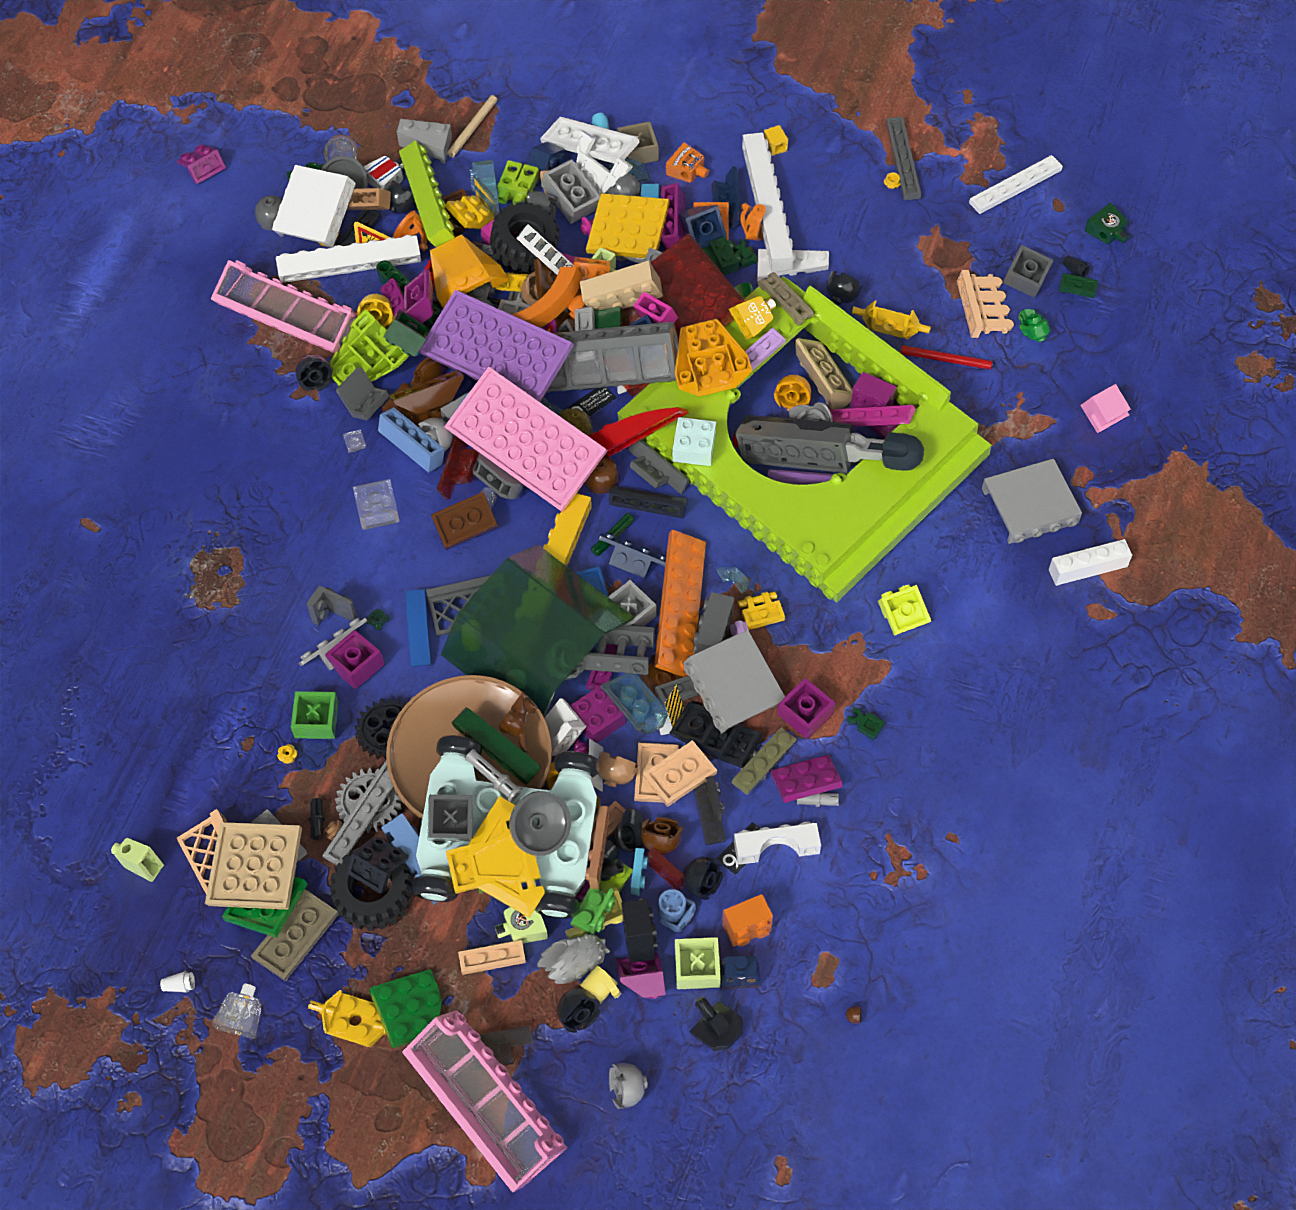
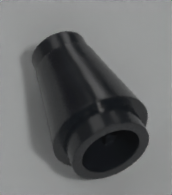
M1070 256L1065 257L1063 260V265L1074 275L1086 277L1089 273L1090 266L1087 262Z

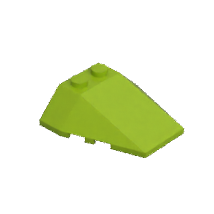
M365 309L352 322L351 330L347 337L344 336L342 346L338 352H335L329 363L333 369L331 378L340 386L357 367H361L372 382L398 368L409 355L405 354L397 345L393 346L386 341V338L383 337L386 329Z

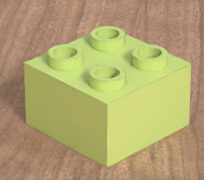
M718 938L675 939L677 989L720 987Z

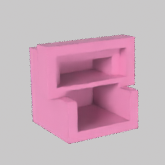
M1116 384L1080 405L1097 433L1129 416L1128 411L1131 410Z

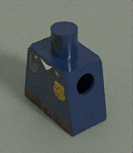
M756 956L724 957L720 964V989L761 987L760 968Z

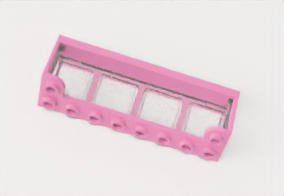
M228 260L211 300L332 353L339 351L343 344L344 336L347 337L351 330L352 322L357 318V313L352 311L353 309L345 305L341 307L335 303L333 306L327 304L328 301L321 297H318V299L312 298L313 295L309 292H298V289L288 284L286 287L282 285L283 282L275 278L269 280L267 279L268 276L261 272L253 273L252 269L246 267L240 261L236 260L234 263Z
M457 1010L435 1017L403 1050L402 1053L512 1192L524 1187L567 1149L562 1137L554 1132L550 1127L549 1121L535 1108L534 1102L526 1097L521 1090V1086L509 1076L506 1067L497 1061L493 1051L485 1046L480 1040L479 1034L468 1025L464 1015Z

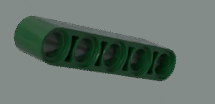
M465 707L451 722L454 728L462 735L478 741L482 746V751L522 783L527 785L541 770L536 761L469 708Z

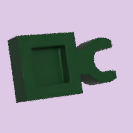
M740 239V245H736L734 241L732 242L733 251L740 256L741 262L739 265L742 269L758 263V257L751 246L745 247L744 239Z
M853 708L852 713L857 717L852 718L848 715L847 722L851 725H859L857 727L858 732L875 740L884 727L885 722L869 712L863 716L859 709Z

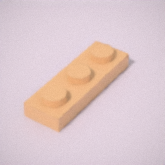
M522 940L459 952L462 975L526 963Z

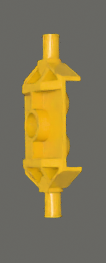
M877 301L872 302L866 309L853 307L852 314L862 316L869 330L909 339L915 333L918 334V331L929 334L931 326L919 323L914 310L911 311L910 315H906L885 308L875 307Z
M342 990L334 994L326 1003L310 1001L308 1009L320 1012L323 1020V1029L326 1034L367 1047H371L383 1035H386L373 1002L344 994ZM354 1016L362 1018L361 1023L357 1026L350 1024V1019Z

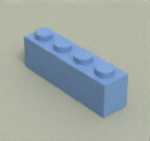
M394 407L380 414L378 431L429 473L442 465L444 448Z

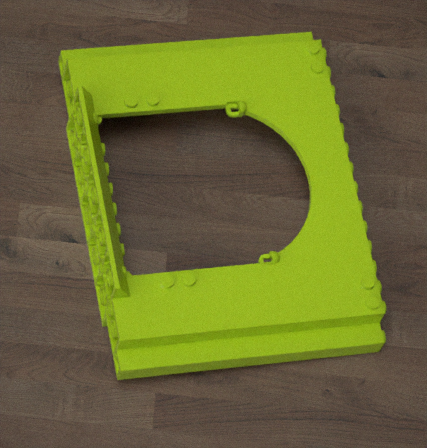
M782 276L781 279L812 309L814 316L810 319L806 318L798 326L774 300L776 307L770 311L773 315V320L756 336L745 339L731 313H728L719 321L744 351L772 328L786 340L780 348L757 366L736 388L699 397L680 390L677 381L650 383L617 413L618 420L620 421L647 411L680 407L689 412V414L682 418L715 421L716 437L711 466L673 462V445L678 420L642 440L688 477V483L698 487L701 494L710 497L717 507L721 506L729 517H734L742 528L750 530L758 541L762 540L771 552L779 554L781 559L786 564H791L799 575H804L808 578L812 586L820 588L828 599L838 602L990 455L991 444L977 434L978 423L950 403L951 392L811 285L804 292L785 276ZM757 287L741 303L761 296L764 301L772 297L765 290L763 291L760 287ZM804 328L825 344L831 352L838 354L845 363L855 367L858 373L862 374L865 372L897 387L896 401L900 405H913L916 410L910 424H900L892 432L917 437L924 447L923 460L913 470L901 471L885 468L881 460L863 459L847 476L843 473L833 474L829 481L809 485L782 483L756 472L737 454L727 429L729 407L741 396L737 388Z

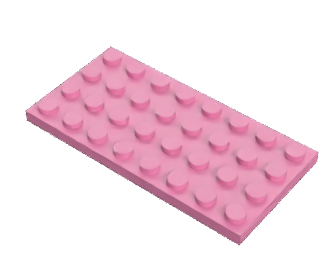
M490 367L486 369L444 426L561 512L565 510L607 452L600 444Z

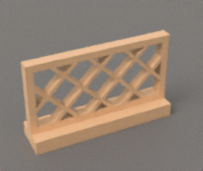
M217 809L210 813L211 817L177 837L206 895L209 880H204L203 878L205 869L212 868L207 863L210 855H214L212 848L214 842L217 841L216 836L218 835L220 822L228 823L224 815ZM212 824L214 827L212 836L203 835L205 827ZM191 836L197 837L194 847L186 846L184 842ZM201 838L210 840L207 850L198 849ZM197 852L205 853L202 864L195 863L194 861Z

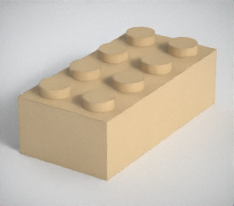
M649 260L580 282L583 302L587 307H593L594 311L619 306L622 310L631 307L643 292L656 299L663 297L660 277Z

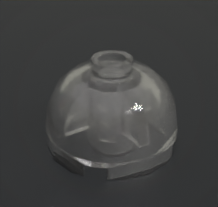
M339 134L334 135L328 140L323 155L326 162L338 156H349L357 160L359 150L356 142L351 137Z

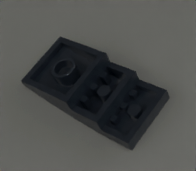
M688 702L669 732L671 736L685 744L693 740L703 753L740 768L745 767L762 739L761 732L745 728L742 723L727 729L721 734L720 730L715 727L710 712L704 706Z

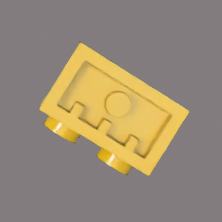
M505 272L509 280L497 286L496 290L521 292L522 282L528 274Z

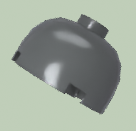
M628 173L616 181L614 188L610 186L606 194L639 196L641 185L634 173Z
M267 195L262 197L255 206L256 222L263 229L272 230L273 223L279 212V206L283 200L279 196Z

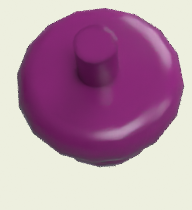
M577 738L573 743L575 745L574 751L589 754V747Z
M586 878L585 883L575 896L580 900L579 903L583 901L590 888L589 880H586Z

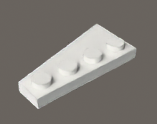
M758 249L757 281H760L772 273L766 249ZM792 250L795 251L796 255L793 269L774 272L778 276L785 274L792 276L803 271L810 273L828 270L829 251Z

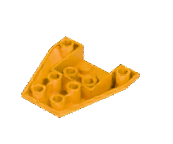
M718 319L681 327L675 366V377L680 390L700 397L733 389L752 372L747 353Z

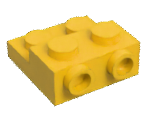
M463 196L461 201H448L446 203L448 211L464 228L482 229L495 218L494 214L476 196Z

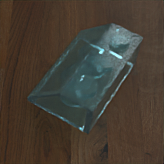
M625 673L601 685L604 692L637 731L650 734L664 727L668 717L666 708L637 674Z

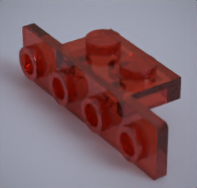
M456 435L437 486V491L445 500L450 499L454 485L470 483L473 467L479 455V452L475 449H467L468 444Z

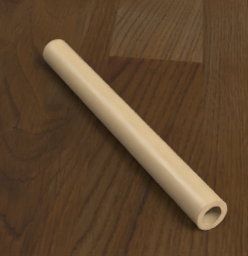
M494 95L488 98L447 151L448 156L451 158L455 157L495 105L497 98Z

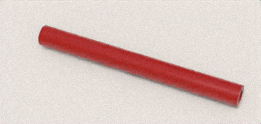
M902 345L901 354L991 370L992 361L904 345Z

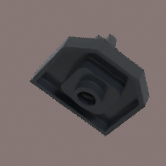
M705 997L696 999L695 1006L703 1018L689 1031L690 1034L712 1051L729 1049L743 1034L742 1017L720 1001L712 1007Z

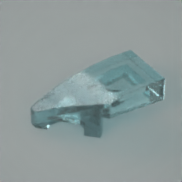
M719 567L716 569L724 582L732 580L741 593L748 590L749 580L738 568Z

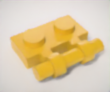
M766 591L755 597L747 596L744 600L738 601L739 608H748L742 610L744 622L747 623L748 630L785 620L780 601L771 602V600L777 599L775 591L770 593ZM764 603L763 605L755 606V604Z

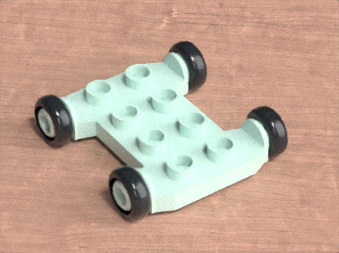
M446 735L440 737L436 745V752L441 759L430 774L416 853L421 874L413 880L411 888L415 896L425 900L451 902L457 898L458 893H455L446 851L467 846L470 841H427L429 794L473 795L472 838L498 797L500 796L508 801L506 795L500 790L494 789V783L476 781L475 767L465 758L473 749L481 755L482 746L478 741L468 737ZM576 751L561 752L555 757L554 768L559 773V776L551 791L522 787V792L511 802L516 805L521 798L529 793L545 791L560 797L569 809L571 828L565 843L551 854L536 856L541 876L539 878L540 885L543 886L545 893L534 911L544 916L562 919L574 918L579 913L580 903L575 896L585 883L597 802L592 778L600 770V762L596 757ZM537 818L533 820V825L537 824Z

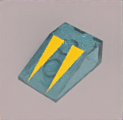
M493 160L472 162L473 169H470V178L474 180L471 181L472 192L476 191V197L484 203V206L495 217L499 213V203Z

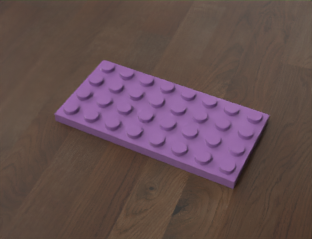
M455 290L418 352L447 367L459 370L462 374L477 381L486 369L490 367L540 402L574 345L566 339Z

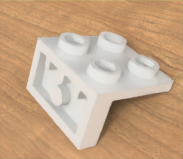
M563 698L558 700L544 718L550 733L552 756L567 751L586 728V725Z

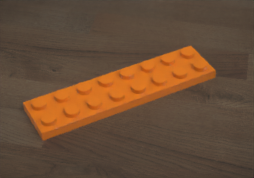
M671 530L668 537L654 667L686 677L688 675L684 670L683 662L695 654L693 652L695 645L693 642L698 628L706 542L676 530Z

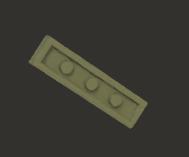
M781 727L733 778L732 784L748 795L789 751L797 739Z

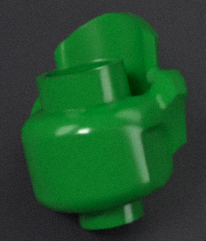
M1024 309L1019 312V320L1021 322L1019 328L1024 336H1028L1030 340H1036V342L1045 340L1046 336L1050 333L1047 319L1040 314H1036L1035 310Z

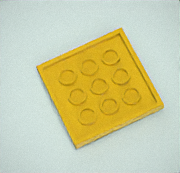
M601 193L586 247L587 253L595 254L601 247L615 253L616 256L646 258L649 248L658 251L670 204L669 199Z

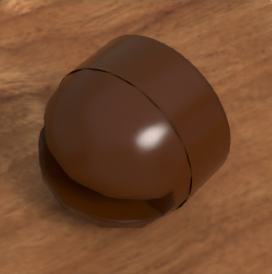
M851 1006L847 1009L846 1018L849 1022L861 1024V1006Z

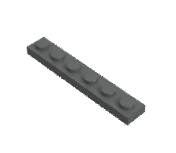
M903 117L886 118L897 174L900 176L903 200L920 199L921 191Z

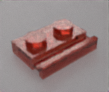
M655 848L649 851L648 865L675 890L679 891L684 887V875Z

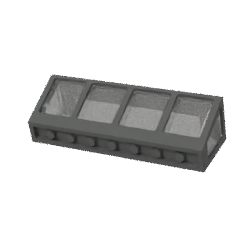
M673 322L552 333L572 342L574 346L546 393L550 391L582 390L585 388L676 381L675 366L679 341Z

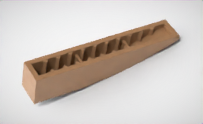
M380 188L354 189L346 210L390 209V191Z

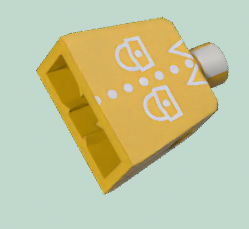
M761 296L729 308V311L745 339L756 336L773 320V315L770 311L776 307V304L772 298L764 301Z

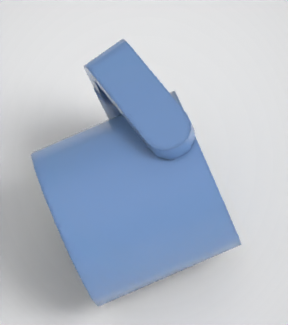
M669 889L664 891L659 898L658 914L661 918L659 922L675 932H681L694 916L696 905L693 901L685 898L680 891ZM686 904L689 905V906H691V907L685 912Z

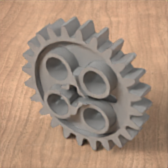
M371 768L368 769L367 773H364L361 769L358 776L353 772L352 780L346 777L347 784H340L342 790L337 791L339 798H336L335 801L338 804L336 809L337 812H340L339 817L344 819V823L364 794L360 787H364L366 791L379 772V769L375 773H372ZM394 788L385 800L387 804L381 806L378 811L379 813L375 815L367 827V833H370L373 827L378 832V826L381 825L383 827L385 822L392 821V816H398L396 810H402L401 804H399L402 801ZM354 795H359L358 799H351Z

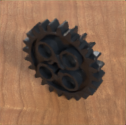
M381 698L378 705L373 701V707L371 708L366 705L367 712L361 711L360 715L362 718L356 719L358 725L355 726V736L358 739V745L362 746L363 752L368 751L370 757L375 754L378 760L383 755L385 761L387 760V742L391 728L398 714L407 704L404 701L400 705L399 699L392 703L391 698H388L387 703H384ZM391 715H397L395 718H388ZM372 724H378L376 727H370ZM383 739L387 740L385 743H379Z

